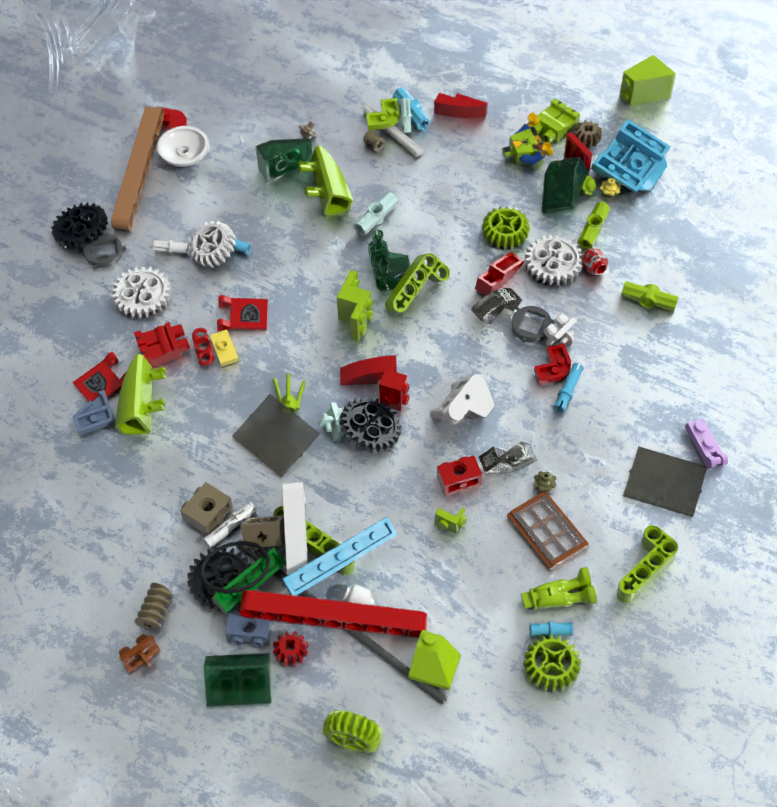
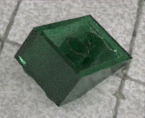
M310 138L270 140L255 146L258 170L267 183L300 170L298 169L299 161L311 162L312 159Z
M580 157L555 160L549 163L544 175L542 213L573 209L589 172Z

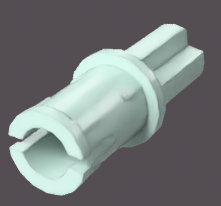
M402 98L400 100L401 115H399L401 117V132L408 133L412 132L410 99Z

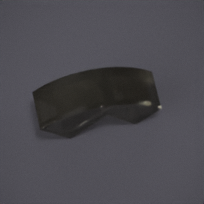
M502 288L483 297L471 310L481 322L491 324L504 308L514 311L523 300L512 288Z
M523 441L508 451L493 446L479 456L484 472L494 475L514 472L537 461L531 445Z

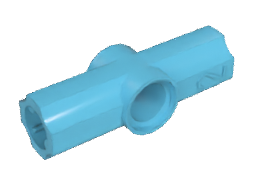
M402 87L396 89L393 93V98H397L400 108V100L402 98H409L412 114L411 121L417 129L425 130L430 125V119L423 112L419 100L413 99L407 90Z

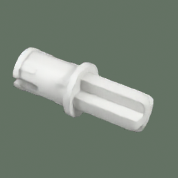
M154 240L152 248L154 251L169 252V254H172V252L188 254L189 243L173 242V240Z

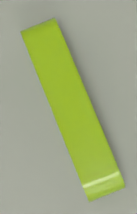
M283 506L277 507L274 510L273 516L284 515ZM306 520L307 551L318 558L326 553V551L340 544ZM312 539L318 540L316 542H311ZM355 561L337 572L342 575H351L355 570Z

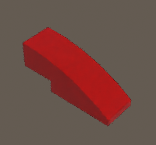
M439 92L434 100L435 114L453 118H482L487 116V102L459 93L452 97Z
M512 252L507 253L492 263L487 272L478 277L474 289L488 298L491 297L513 277L525 260Z
M396 355L364 359L341 367L340 386L378 384V380H381L385 369L397 372Z

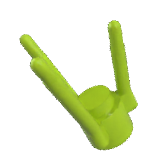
M286 374V395L281 398L277 379L273 378L279 403L278 409L284 414H294L296 410L300 409V401L306 382L302 381L297 399H295L293 395H290V374Z

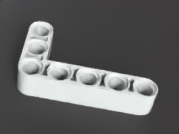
M303 482L282 484L287 575L308 564L305 519L306 494Z

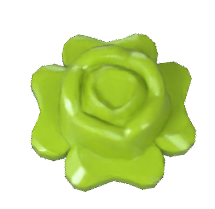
M584 175L581 183H578V189H582L584 195H592L596 188L595 180L591 176Z

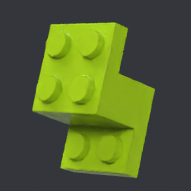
M350 270L337 295L338 319L351 323V339L359 342L361 335L364 336L366 333L368 321L371 322L373 319L374 311H372L374 301L371 298V291L358 288L360 284L358 272Z

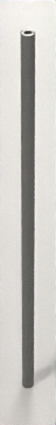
M244 545L236 546L255 561L262 557L253 548H245ZM279 570L274 576L281 580L287 574ZM308 590L299 594L302 597L317 598ZM346 630L408 677L410 668L362 631ZM412 680L440 703L444 704L448 699L446 695L434 686Z

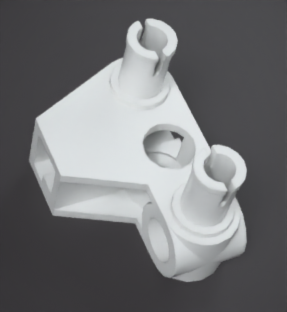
M475 374L471 377H463L459 382H454L451 385L452 391L439 408L431 410L430 417L434 421L441 419L450 425L458 423L464 415L474 420L486 418L495 405L484 377L480 374Z

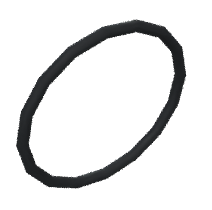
M248 541L230 542L217 547L207 555L201 564L200 577L204 585L213 591L225 594L242 592L254 587L264 579L270 569V557L266 549L257 543ZM247 545L255 547L262 551L266 558V567L262 574L252 583L240 588L222 589L215 587L207 582L204 575L205 566L209 559L220 550L231 546Z

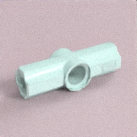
M392 192L386 193L377 202H372L368 206V211L353 224L358 234L361 236L366 235L375 225H380L384 222V217L399 203L395 194Z

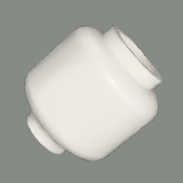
M354 584L351 587H347L342 601L373 605L374 599L371 598L372 594L369 589Z

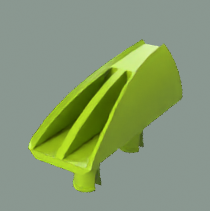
M316 146L311 162H298L299 172L312 171L317 187H305L306 198L319 197L323 213L326 216L349 211L353 199L341 170L322 146Z
M141 354L134 356L120 390L115 428H118L120 434H149L151 432V413L166 410L163 407L166 406L163 398L152 401V381L166 379L167 377L164 375L167 374L166 369L161 367L152 370L150 363Z

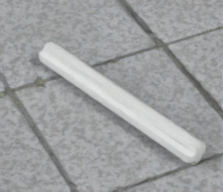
M366 105L363 108L364 114L378 112L370 105ZM392 126L383 129L415 157L422 155V148L397 127Z

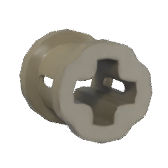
M369 130L363 137V142L371 145L376 152L380 151L385 145V139L377 136L374 130Z

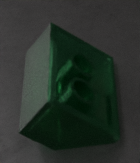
M270 653L206 656L203 666L206 706L271 703Z

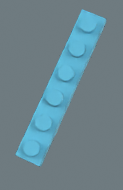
M385 517L281 580L289 594L296 596L398 534L389 518Z

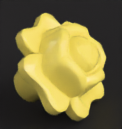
M610 178L607 181H602L600 190L603 191V194L614 196L620 193L621 185L617 184L615 179Z

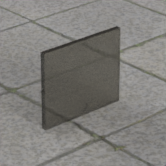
M269 394L231 437L282 478L296 461L302 457L303 453L318 438L320 433Z
M638 446L632 469L629 470L630 475L623 497L693 517L699 495L702 493L701 488L707 466Z

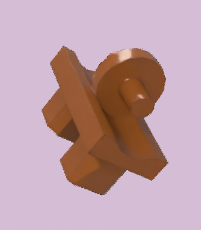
M142 634L136 638L135 642L137 645L133 648L124 647L119 650V658L129 674L143 664L147 668L151 667L152 664L149 660L161 651L152 635L147 637L145 634Z

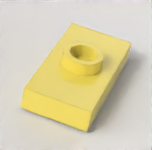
M228 330L210 335L221 367L239 362Z

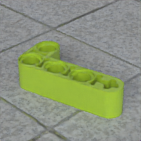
M432 253L418 255L385 302L386 310L390 313L404 312L427 279L432 282L446 281L450 276L449 268ZM405 287L408 289L407 294L405 293Z
M650 525L645 528L641 543L649 553L619 582L617 598L623 603L632 602L676 557L678 551L677 542L658 526ZM664 549L670 550L671 553L664 551ZM650 562H655V563H657L658 565H657V566L652 565ZM637 575H642L645 579H640Z

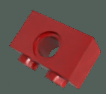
M385 369L379 383L380 404L385 401V407L392 406L391 409L402 411L403 406L408 404L410 398L408 394L410 384L407 382V375Z
M474 455L470 457L464 456L459 460L444 462L437 466V478L444 496L482 485V472Z

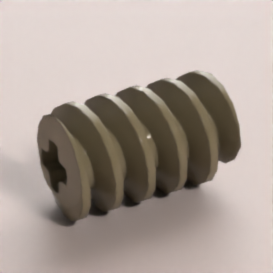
M155 582L151 583L147 596L144 598V603L140 607L141 610L137 614L138 618L134 621L135 624L147 630L160 629L161 624L157 621L164 620L161 614H166L167 609L163 606H170L171 603L167 599H173V594L165 586Z

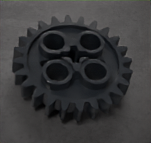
M81 202L78 207L75 204L72 209L67 207V212L61 211L62 216H56L57 220L53 221L54 225L51 226L53 230L51 233L59 246L63 245L64 248L69 246L70 249L76 246L79 249L80 245L83 244L86 247L87 242L92 244L93 239L98 240V235H103L102 230L107 229L105 225H108V217L100 205L96 206L95 203L90 205L89 202L83 205Z
M362 396L360 401L357 398L353 402L349 401L340 415L341 420L339 422L342 425L341 431L346 432L344 437H350L349 443L355 442V448L362 446L363 451L369 448L370 453H373L374 449L380 453L382 449L387 451L389 447L392 448L397 443L402 432L400 430L402 425L399 424L400 418L395 417L397 412L390 411L392 406L385 407V401L380 404L379 398L372 401L371 396H369L368 400H365Z
M234 548L230 552L223 549L209 559L205 566V572H211L212 574L205 577L207 582L223 589L249 568L252 563H248V557L242 558V552H238L235 555ZM200 553L201 560L194 559L195 566L190 565L191 572L187 573L188 579H190L187 581L188 587H191L189 589L190 594H194L195 601L200 599V606L207 603L208 610L215 606L216 611H218L219 607L212 600V597L217 593H212L210 588L204 586L200 577L201 564L207 557V555L205 556ZM225 564L231 565L229 568H223L222 566Z

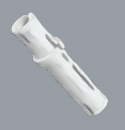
M249 501L240 510L234 511L228 520L203 538V542L211 549L247 518L256 513V507Z

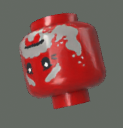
M589 249L583 254L582 265L589 274L601 275L607 270L608 259L600 249Z

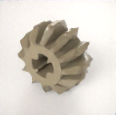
M586 120L583 123L579 122L573 131V134L589 148L597 146L602 138L601 127L598 126V123L593 124L592 120L590 122Z

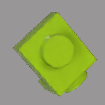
M438 508L435 513V524L443 530H449L456 534L458 529L463 528L467 521V517H465L466 509L461 508L458 515L455 516Z

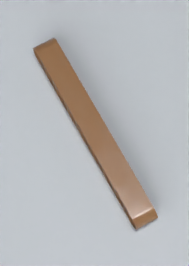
M146 106L113 211L111 219L112 229L129 231L132 229L163 123V108Z

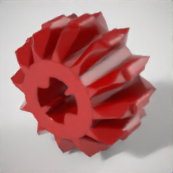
M286 631L284 637L278 635V641L273 643V648L275 649L272 651L273 656L277 657V662H283L285 667L292 663L294 668L297 661L303 664V657L308 656V651L306 650L308 649V642L304 641V636H298L296 631L292 635H289V632Z

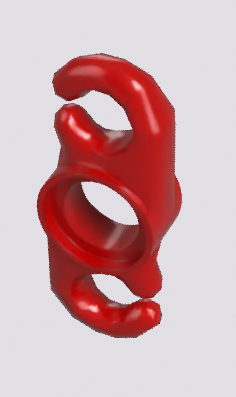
M197 328L192 333V339L197 358L199 359L198 363L202 366H208L214 360L211 342L208 339V334H206L207 330L205 328ZM200 332L205 333L203 337L197 336ZM201 344L208 345V347L204 350L198 348V346ZM204 356L209 357V360L202 361L200 359Z

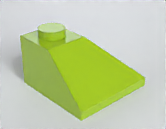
M422 630L416 645L408 678L450 690L461 654L442 635Z

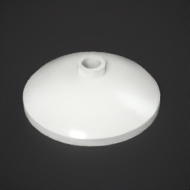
M180 126L165 132L159 139L157 148L159 156L166 163L174 166H189L205 157L209 149V142L207 136L201 130L191 126Z

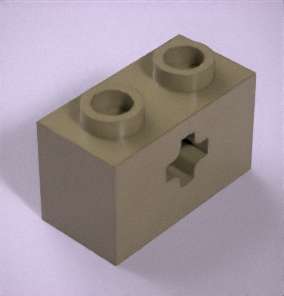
M284 515L247 518L240 525L243 541L257 543L263 548L271 546V548L274 547L275 549L282 547L285 543ZM244 545L245 548H253V550H258L255 547Z

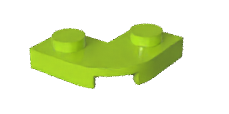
M397 98L381 99L382 112L366 113L368 130L390 128L398 122L399 105Z

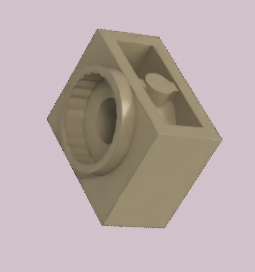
M205 482L195 490L194 496L182 505L180 512L183 521L203 534L209 535L222 523L224 517L233 508L231 497Z

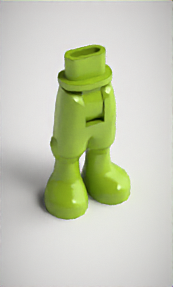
M588 567L581 568L578 576L574 579H561L544 583L534 589L530 588L529 592L521 593L524 609L532 607L534 610L538 608L568 607L573 603L581 602L589 605L597 604L594 586L591 585ZM583 589L575 593L568 592L570 590Z

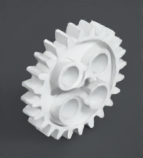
M549 234L548 239L545 236H542V240L536 238L535 243L531 242L530 247H527V253H525L527 271H531V276L536 275V280L542 278L543 283L548 280L550 285H552L553 281H556L557 285H559L560 281L566 284L567 279L573 281V276L578 277V272L582 270L583 254H581V248H577V243L572 244V239L566 241V236L559 239V235L553 238Z
M144 266L141 270L135 267L134 272L128 269L129 274L122 273L123 278H117L118 283H113L112 298L115 306L119 308L120 312L124 311L125 315L131 313L132 318L136 314H138L139 318L142 317V314L148 317L150 312L156 315L155 310L162 311L161 305L167 306L166 301H170L169 295H172L168 277H165L163 272L159 274L158 269L153 271L152 267H149L148 270H145Z

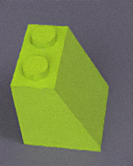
M651 55L623 72L619 96L630 106L669 99L672 95L676 73L656 56Z

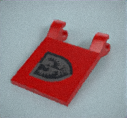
M225 295L218 297V306L220 308L231 306L230 321L218 319V331L230 329L267 330L268 299L231 298Z
M110 352L103 361L72 383L88 402H93L100 396L99 392L102 390L105 391L108 399L121 389L126 372L119 379L109 368L119 361L116 354Z

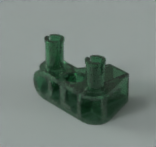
M376 230L372 232L373 240L368 244L369 258L377 289L387 292L397 286L410 267L408 255L389 252L387 243L383 240V232L378 230V235H376Z

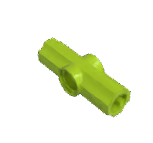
M606 202L596 203L591 215L587 217L586 225L577 242L582 249H592L597 237L601 234L602 226L611 208Z
M625 281L621 293L623 297L639 301L645 308L657 306L670 311H675L679 298L677 295L660 291V288L654 284L643 286L629 281Z

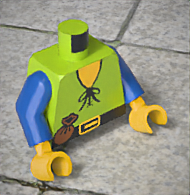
M534 112L528 115L529 122L525 123L514 135L510 136L509 146L502 148L504 158L513 156L518 165L527 164L533 166L544 162L545 155L551 156L553 154L552 145L549 142L542 145L535 128L531 127L532 125H538L540 122Z

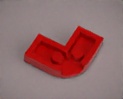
M163 108L164 119L162 125L168 126L166 132L176 127L188 126L187 118L181 111Z
M565 344L546 347L550 363L534 366V373L539 386L561 381L568 376L571 368V359Z

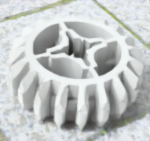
M211 221L210 224L205 222L204 227L199 226L200 230L194 231L195 236L191 237L192 241L189 243V251L192 258L198 264L206 268L208 266L213 268L215 264L220 266V262H225V259L230 257V252H234L233 247L236 246V238L232 229L227 224L219 221Z

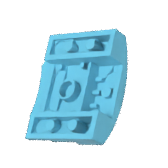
M627 119L614 141L593 162L591 170L603 178L615 179L617 184H622L634 193L650 191L667 168L665 155L671 146Z

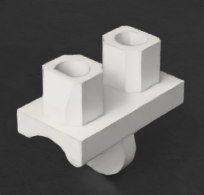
M561 313L553 321L560 328L559 330L552 323L543 330L544 334L549 338L545 343L551 346L560 338V344L572 345L575 341L574 331L567 330L577 320L574 317L569 320Z

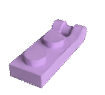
M704 419L687 422L685 429L707 468L716 467L718 464L720 466L727 465L728 457L721 451Z

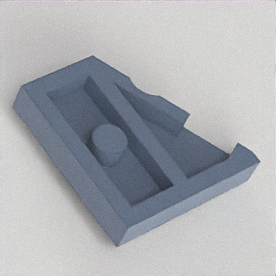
M104 390L99 392L100 396L93 402L89 401L82 410H79L72 416L79 436L115 424V418Z

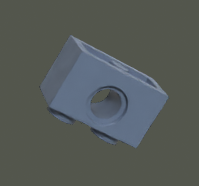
M230 610L225 631L227 642L233 645L269 646L272 621L243 617L239 614V611ZM247 628H253L251 632H244Z

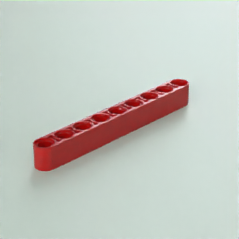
M252 590L243 591L241 595L239 614L247 618L419 638L422 630L427 631V614L422 611Z

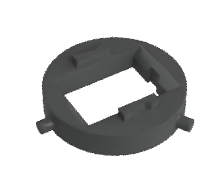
M103 233V235H98V240L93 239L92 244L86 243L84 255L87 262L93 266V269H96V267H109L120 260L126 246H122L121 241L116 236ZM115 243L116 254L92 257L91 247Z
M516 307L517 311L512 318L513 333L522 342H539L545 339L547 336L543 330L551 323H554L555 319L551 320L550 315L540 307ZM527 312L545 318L538 334L520 329Z

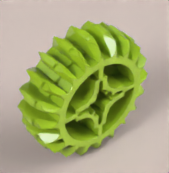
M500 206L498 210L493 208V211L488 212L487 216L483 219V237H485L486 242L491 243V246L496 244L497 249L500 246L504 250L506 247L511 249L514 246L519 247L520 243L524 244L525 239L529 236V219L526 218V214L521 213V210L515 211L514 207L509 209L506 206L503 209Z
M552 634L549 635L548 639L542 635L540 641L533 640V645L529 644L527 647L528 652L524 653L526 660L523 661V666L527 667L525 674L530 675V682L536 680V687H539L541 684L544 685V691L548 687H551L553 692L556 691V687H559L561 691L564 690L565 685L570 687L572 681L577 680V674H580L581 671L579 666L582 663L581 659L578 658L580 655L579 651H574L575 645L568 646V638L561 641L560 635L557 639H553ZM538 655L541 656L543 661L539 668L535 663V658ZM565 658L569 662V669L566 672L562 665Z
M335 710L327 715L323 724V735L328 740L339 745V747L360 753L374 752L382 739V729L379 725L366 716L359 715V713Z

